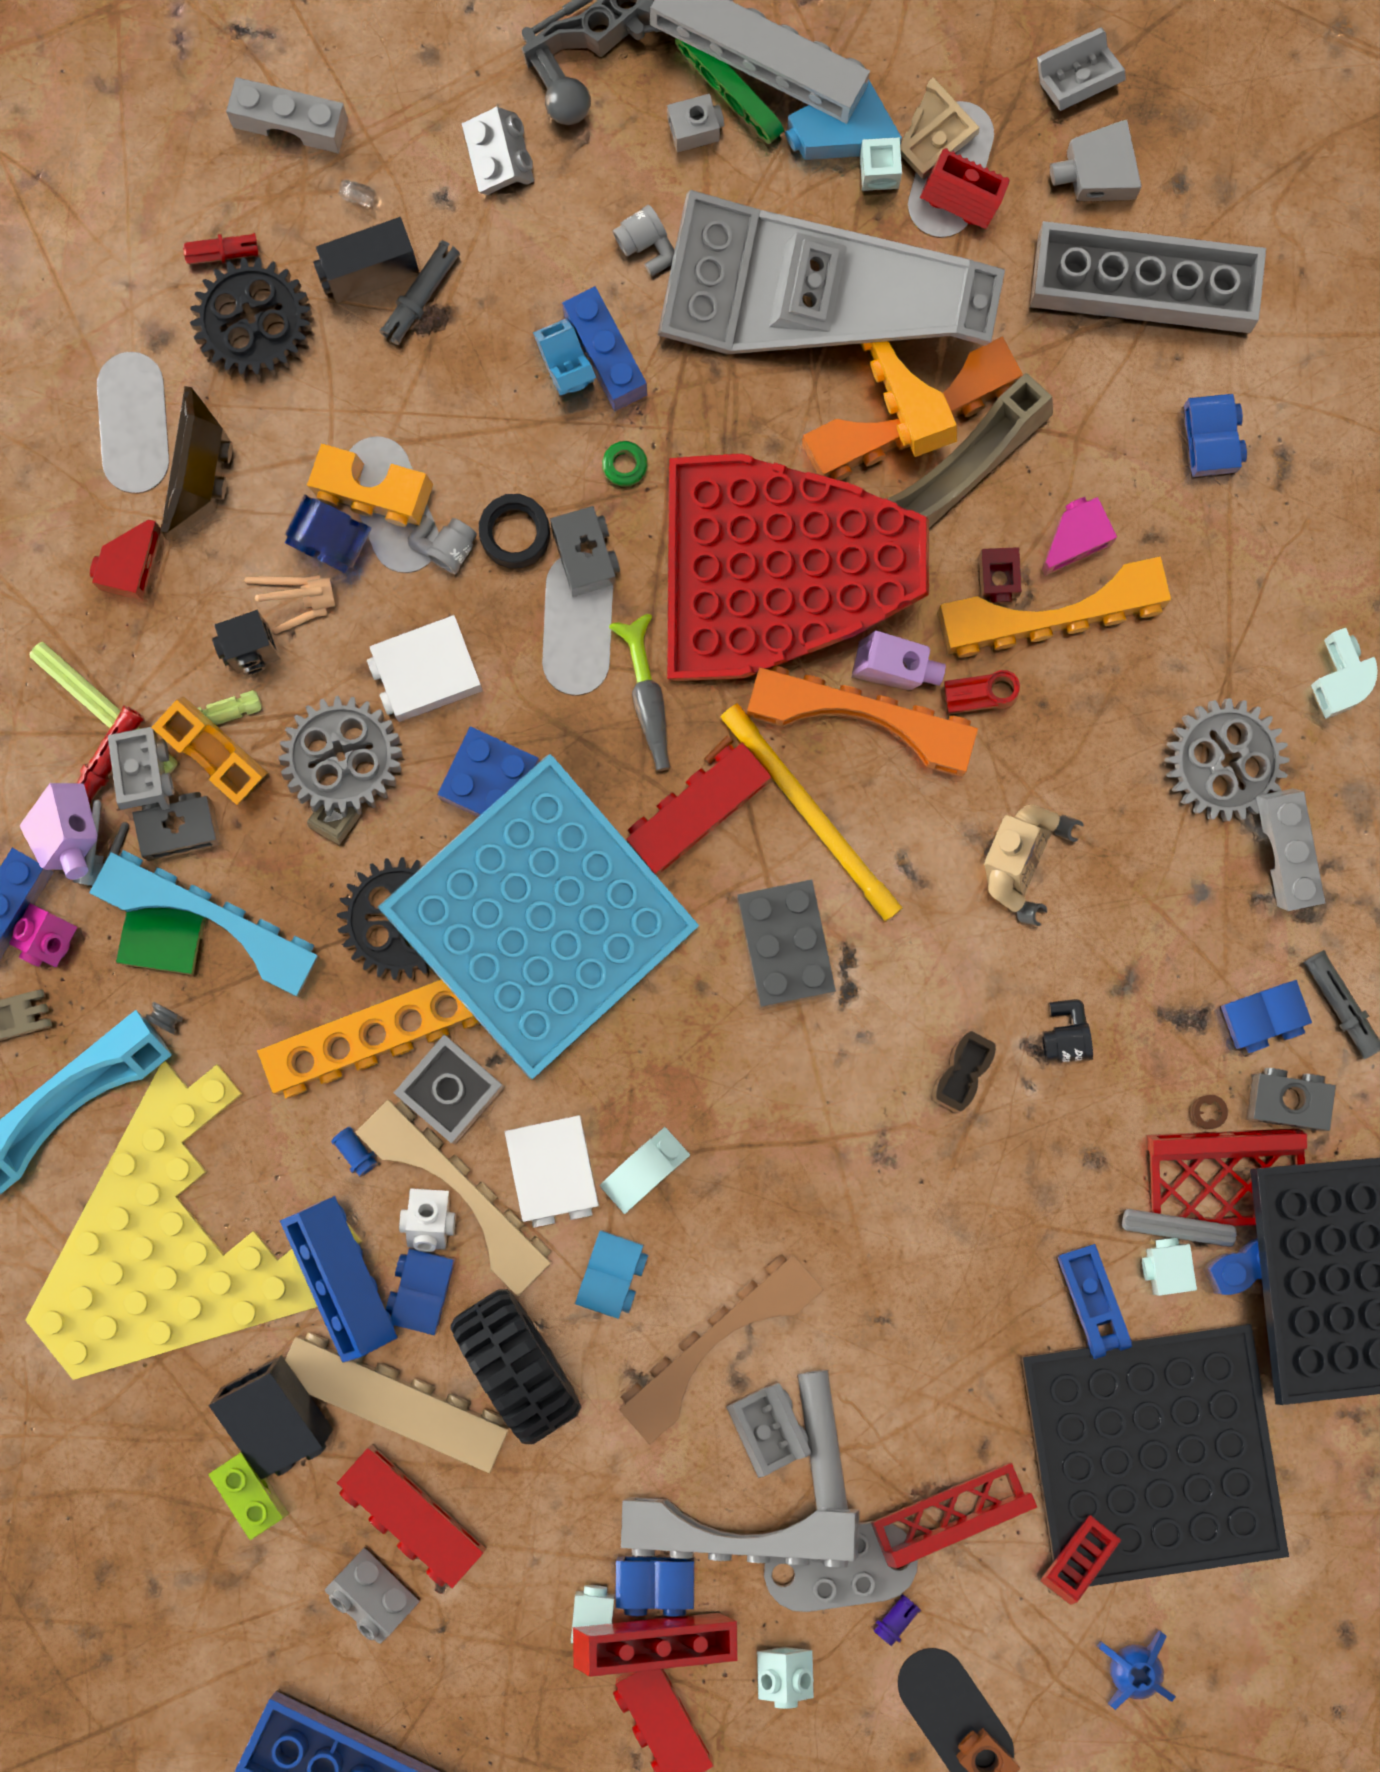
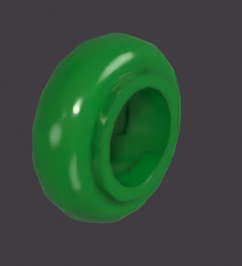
M619 441L611 445L605 451L602 459V470L606 478L613 484L621 487L632 486L640 482L648 468V459L644 450L636 443L630 441ZM625 454L632 456L637 463L636 467L629 473L618 472L614 467L615 459L618 456Z

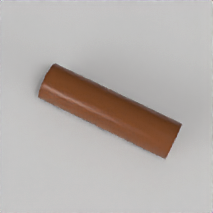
M727 735L704 760L711 765L715 761L716 755L734 742L732 738Z

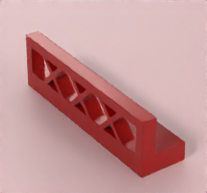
M1007 1463L872 1521L871 1525L888 1567L899 1568L1037 1508L1032 1493L1023 1491L1013 1464ZM1006 1475L1013 1495L1001 1501L989 1496L988 1493L993 1480ZM984 1484L981 1492L973 1489L977 1486ZM966 1491L979 1497L974 1512L968 1515L953 1510L959 1494ZM950 1498L947 1507L939 1504ZM985 1500L994 1503L983 1508ZM931 1506L945 1512L939 1527L934 1530L918 1525L924 1509ZM915 1514L912 1522L904 1519L905 1517ZM951 1515L959 1518L948 1523ZM896 1521L910 1526L904 1543L891 1548L884 1526ZM916 1530H919L924 1533L920 1536L913 1538Z

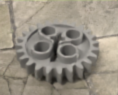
M336 696L334 706L328 707L324 699H320L321 710L315 711L311 706L307 705L308 717L306 719L298 715L294 716L298 728H285L286 734L291 741H280L281 749L287 752V754L278 756L279 762L283 766H288L281 771L284 780H291L287 785L290 793L300 790L297 796L300 804L311 799L310 807L313 812H316L321 805H324L328 817L331 816L334 808H339L344 818L347 816L348 807L353 806L358 815L362 814L361 803L366 802L369 806L375 808L373 796L377 794L387 798L388 795L384 784L396 786L397 784L395 777L390 772L396 773L402 770L400 763L394 760L403 757L401 748L394 747L400 742L398 733L389 734L394 729L391 720L382 722L384 715L381 709L370 714L371 706L368 701L359 709L357 708L355 697H351L347 706L342 705L340 697ZM351 728L362 730V734L356 739L349 740L344 737L346 731ZM320 739L327 742L326 746L320 751L314 752L308 749V746L314 740ZM367 745L373 746L370 750L365 749ZM343 752L345 760L338 762L336 754ZM367 761L374 764L373 769L368 773L361 774L355 771L358 764ZM311 763L317 764L314 768H309ZM332 773L338 776L335 783L325 786L319 783L321 777L325 774Z
M1228 698L1223 700L1220 709L1217 701L1213 700L1208 702V713L1202 706H1196L1194 708L1196 719L1189 715L1182 717L1187 727L1186 729L1173 728L1172 731L1180 739L1178 742H1168L1166 745L1170 749L1175 750V756L1165 758V762L1175 764V769L1166 775L1171 778L1178 777L1179 782L1172 790L1173 792L1183 790L1186 792L1181 801L1182 804H1188L1192 801L1196 802L1193 809L1195 814L1201 813L1207 808V819H1215L1219 811L1223 821H1230L1233 811L1238 820L1246 819V808L1252 814L1259 813L1256 796L1268 794L1269 791L1278 792L1282 790L1275 783L1276 778H1287L1288 774L1279 770V764L1289 762V758L1279 756V751L1286 748L1288 744L1284 742L1276 743L1275 738L1282 732V729L1270 730L1268 728L1272 722V716H1266L1262 719L1258 718L1261 707H1253L1247 712V701L1243 700L1239 701L1234 709L1232 699ZM1231 724L1238 726L1241 731V739L1236 745L1232 744L1227 738V729ZM1211 730L1216 733L1218 744L1210 737L1209 733ZM1200 742L1205 744L1209 750V757L1204 763L1198 762L1194 755V749ZM1231 753L1233 759L1229 761L1230 766L1223 767L1221 761L1225 758L1224 754ZM1250 757L1255 758L1259 763V772L1255 777L1249 776L1245 770V763ZM1218 775L1224 777L1227 782V790L1222 796L1217 795L1213 790V781ZM1236 776L1242 780L1244 784L1243 790L1238 787Z

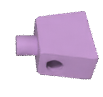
M874 631L859 641L851 677L904 690H913L922 685L923 682L940 686L944 678L946 665L928 660L930 654V647Z
M49 783L20 827L41 868L45 870H64L67 879H79L88 873L84 857L97 841V832L86 789L83 783Z

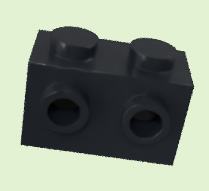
M258 609L214 625L218 635L212 638L219 659L223 660L225 666L231 665L238 674L244 672V675L259 673L266 669L265 664L280 659L269 625Z

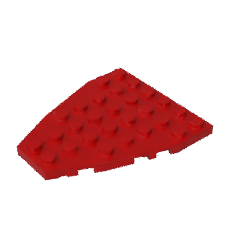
M742 453L669 458L667 679L670 681L746 678L758 673L759 667L769 669L856 636L929 595V519L926 516L900 507L897 503L888 499L875 496L854 484L811 472L797 471L775 462L772 464L757 460L753 456Z

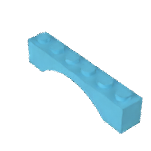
M122 850L120 856L110 852L89 892L90 894L126 912L145 908H172L190 911L208 918L226 929L243 945L255 962L264 981L297 997L299 996L318 959V955L312 953L313 944L297 936H294L290 942L278 936L280 928L263 919H259L256 925L243 918L246 913L243 909L229 902H225L222 908L209 901L212 896L209 892L192 884L189 890H186L175 884L178 877L158 867L154 873L140 867L143 860L127 851Z
M137 1010L133 1011L0 1119V1194L22 1177L30 1160L41 1144L72 1112L90 1099L124 1083L142 1080L172 1055L159 1033Z

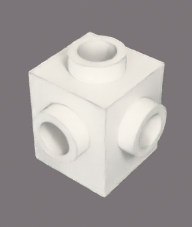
M410 1189L408 1210L401 1209L399 1231L406 1233L407 1247H413L422 1252H432L436 1249L446 1250L447 1235L454 1236L456 1213L450 1212L449 1191Z

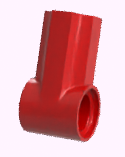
M999 670L990 675L944 681L948 714L990 708L1006 709L1016 702L1020 691L1018 678L1008 670ZM1005 681L1012 686L1013 693L1007 698H999L994 695L992 686L996 682Z

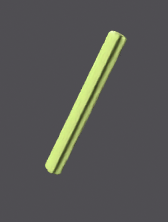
M44 642L38 643L30 652V658L104 724L111 728L121 711ZM170 754L169 761L164 762L165 773H172L178 764L177 760Z

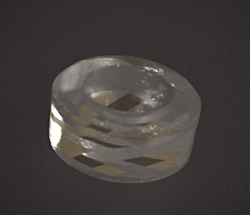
M342 180L338 194L347 201L370 207L374 204L377 191L358 182Z

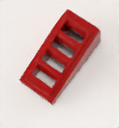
M1091 1515L1088 1516L1040 1581L1068 1604L1077 1603L1121 1539ZM1088 1532L1106 1545L1103 1550H1100L1085 1538ZM1079 1545L1096 1558L1093 1563L1076 1550ZM1069 1559L1086 1571L1083 1576L1067 1564ZM1060 1571L1076 1584L1074 1588L1058 1577Z

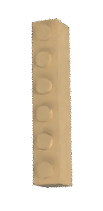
M308 1332L306 1337L299 1335L294 1338L285 1361L309 1395L487 1473L492 1471L510 1427L503 1424L504 1420L501 1415L484 1409L481 1415L468 1409L470 1402L453 1394H448L447 1399L432 1393L435 1388L434 1386L416 1378H413L412 1383H408L397 1378L399 1371L392 1367L378 1363L377 1367L374 1368L363 1363L364 1356L342 1363L338 1352L327 1347L329 1340L314 1333Z

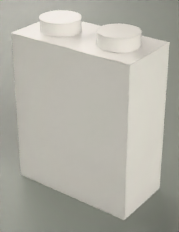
M455 615L369 646L373 657L367 659L374 680L382 679L386 692L380 694L387 715L395 714L398 722L483 691Z
M580 1115L504 1131L523 1222L532 1221V1226L535 1228L554 1224L555 1215L569 1213L570 1220L593 1215L592 1208L598 1207L599 1202Z

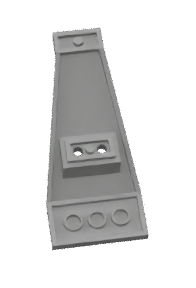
M689 190L685 198L657 335L725 354L953 336L986 346L992 340L1005 269L970 259L772 213ZM810 260L816 261L819 264V271L811 269ZM803 296H808L812 300V307L804 305Z

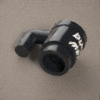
M1079 999L1049 1002L1050 1016L1070 1015L1072 1025L1054 1027L1052 1031L1042 1032L1043 1051L1046 1062L1057 1061L1058 1063L1093 1060L1091 1032L1086 1021L1083 1002Z

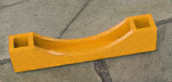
M889 341L860 343L863 350H870L874 358L873 361H870L875 380L877 383L883 381L887 389L883 396L889 413H897L901 424L897 425V430L903 446L910 445L914 456L917 457L957 442V424L944 394L928 386L913 375L896 356Z
M1160 556L1124 564L1114 578L1098 592L1076 604L1060 609L1039 612L1012 610L994 605L976 596L940 604L938 616L947 655L957 653L958 658L976 655L980 653L979 648L994 645L995 650L1006 649L1017 644L1016 640L1030 637L1031 642H1037L1053 637L1052 632L1067 629L1068 634H1074L1090 629L1089 624L1103 621L1104 626L1119 624L1126 621V616L1140 613L1141 618L1156 616L1163 613L1162 608L1168 605L1171 601V596Z

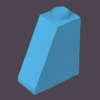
M868 80L867 88L847 124L808 105L788 116L787 131H785L790 147L794 152L799 150L804 160L859 157L862 140L900 138V145L902 140L900 133L870 80Z

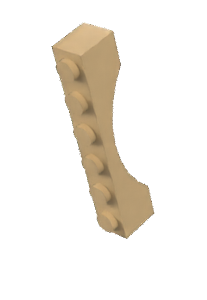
M387 1100L355 1133L382 1160L404 1162L423 1168L440 1177L454 1188L471 1207L482 1227L489 1251L490 1269L517 1296H520L552 1263L547 1258L551 1253L550 1249L536 1236L529 1240L520 1231L524 1223L510 1209L503 1213L493 1203L497 1196L482 1181L476 1186L466 1176L470 1169L455 1154L449 1159L439 1149L443 1142L428 1127L422 1132L412 1122L417 1116L401 1100L396 1105L392 1101Z

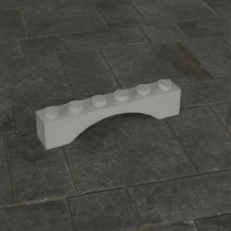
M629 1497L623 1500L621 1548L632 1549V1555L655 1556V1550L670 1551L671 1558L679 1559L693 1558V1552L708 1553V1559L715 1561L732 1560V1554L747 1555V1562L770 1563V1557H785V1564L809 1565V1559L824 1560V1566L844 1568L848 1567V1561H855L858 1558L860 1510L821 1507L806 1519L786 1529L766 1534L741 1535L722 1532L700 1524L681 1512L668 1499Z

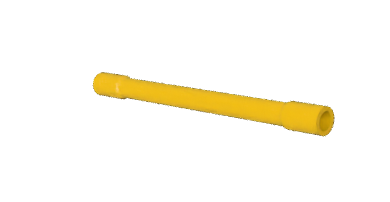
M736 703L725 711L720 718L771 775L774 782L861 888L865 898L886 922L897 914L903 907L887 887L874 876L782 762L741 706Z

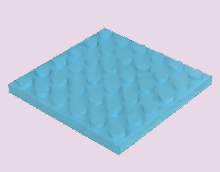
M551 754L541 760L378 906L380 911L529 1079L536 1077L699 927L698 923Z

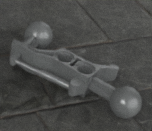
M572 0L562 6L561 10L532 28H523L522 36L526 45L522 47L525 63L528 69L532 66L535 67L548 90L545 95V107L547 113L557 123L572 125L581 122L587 116L591 107V96L588 88L582 82L565 76L553 54L562 49L588 48L602 57L628 34L636 40H641L645 33L653 31L656 33L662 32L650 25V7L654 2L653 0H597L581 15L559 20L593 1ZM631 1L636 3L629 9L620 7L624 2ZM597 25H606L608 27L603 32L592 31Z

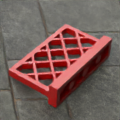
M1299 1128L1147 1135L1148 1151L1150 1152L1152 1213L1161 1214V1205L1173 1194L1186 1206L1178 1217L1186 1218L1193 1212L1198 1218L1189 1219L1232 1226L1256 1225L1255 1213L1252 1216H1242L1233 1208L1248 1190L1252 1194L1253 1192L1251 1178L1245 1182L1232 1168L1243 1157H1253L1261 1165L1260 1168L1271 1167L1280 1156L1295 1155V1165L1305 1164L1307 1133ZM1261 1156H1271L1265 1163L1259 1158ZM1220 1158L1232 1159L1228 1162V1164H1225ZM1195 1159L1189 1166L1182 1161ZM1204 1159H1215L1224 1168L1207 1184L1194 1170ZM1176 1160L1185 1168L1184 1172L1170 1186L1160 1177V1161ZM1230 1173L1243 1187L1227 1202L1214 1190V1187ZM1191 1174L1205 1188L1189 1204L1175 1190ZM1160 1183L1165 1188H1167V1190L1162 1195L1160 1191ZM1211 1192L1225 1206L1214 1217L1204 1218L1195 1208ZM1229 1211H1232L1236 1215L1224 1217Z

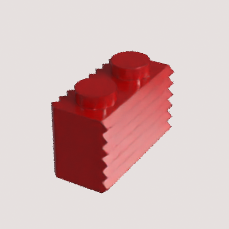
M945 148L941 151L919 198L928 201L934 208L944 209L961 217L968 224L978 225L987 229L1003 200L1010 180L1008 177L1003 178L1001 174H996L995 171H989L988 167L983 168L981 164L976 165L974 161L970 162L968 158H962L961 154L956 155L954 151L949 152L948 148Z

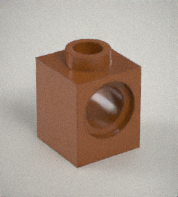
M984 1728L978 1733L974 1730L971 1731L958 1745L960 1752L956 1755L957 1759L968 1772H1018L1021 1769L1017 1761ZM983 1750H991L995 1753L994 1763L987 1768H981L975 1764L976 1756Z

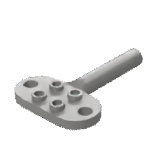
M828 1370L799 1373L798 1380L805 1429L809 1439L808 1446L811 1451L809 1457L817 1510L821 1507L848 1509ZM872 1521L859 1522L858 1558L855 1561H848V1567L824 1566V1560L809 1559V1565H790L794 1570L793 1580L789 1584L779 1585L773 1580L772 1571L777 1565L785 1564L786 1558L770 1557V1563H764V1579L769 1593L780 1605L792 1611L811 1612L886 1601L900 1596L911 1586L917 1573L918 1560L900 1569L888 1567L871 1525ZM892 1523L884 1526L891 1548L904 1543L907 1534L902 1528Z

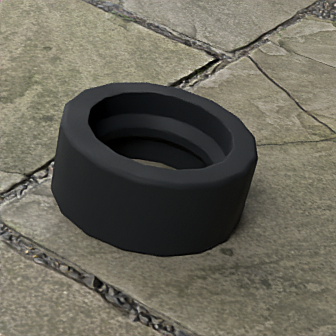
M505 494L494 499L483 510L479 520V538L486 554L496 564L507 568H524L537 562L546 552L550 541L549 520L543 507L533 498L522 494ZM509 510H520L527 513L536 524L537 534L534 542L528 549L521 552L505 551L496 544L493 538V526L496 519L502 513Z

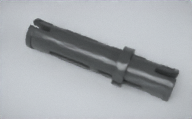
M441 240L438 243V247L405 296H399L395 302L397 305L396 309L379 330L387 339L394 327H397L390 340L392 343L399 345L413 321L421 318L424 313L422 308L455 260L460 256V252L453 246L447 256L443 258L450 245L448 242Z
M1323 950L1304 961V965L1307 966L1324 996L1341 1020L1340 1028L1343 1032L1347 1030L1362 1054V1058L1365 1060L1379 1052L1380 1039L1366 1019L1369 1017V1014L1366 1010L1361 1011L1346 984L1326 955V951Z

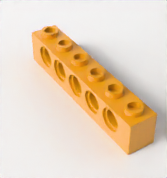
M441 979L257 1050L273 1094L279 1095L283 1093L285 1099L307 1091L305 1084L318 1079L321 1085L342 1078L341 1071L354 1065L356 1070L360 1071L378 1064L376 1057L391 1052L392 1057H396L414 1050L412 1045L414 1042L426 1038L428 1043H433L440 1040L443 1035L448 1037V1029L462 1024L465 1030L481 1023ZM446 997L454 998L458 1005L456 1013L449 1018L440 1017L437 1011L438 1003ZM417 1011L422 1018L421 1026L413 1032L405 1031L402 1026L403 1016L407 1012ZM373 1025H382L386 1031L385 1040L379 1045H370L366 1038L368 1029ZM344 1038L350 1044V1052L343 1059H335L331 1054V1046L337 1039ZM309 1052L314 1058V1066L309 1072L300 1073L295 1066L296 1058L301 1053Z

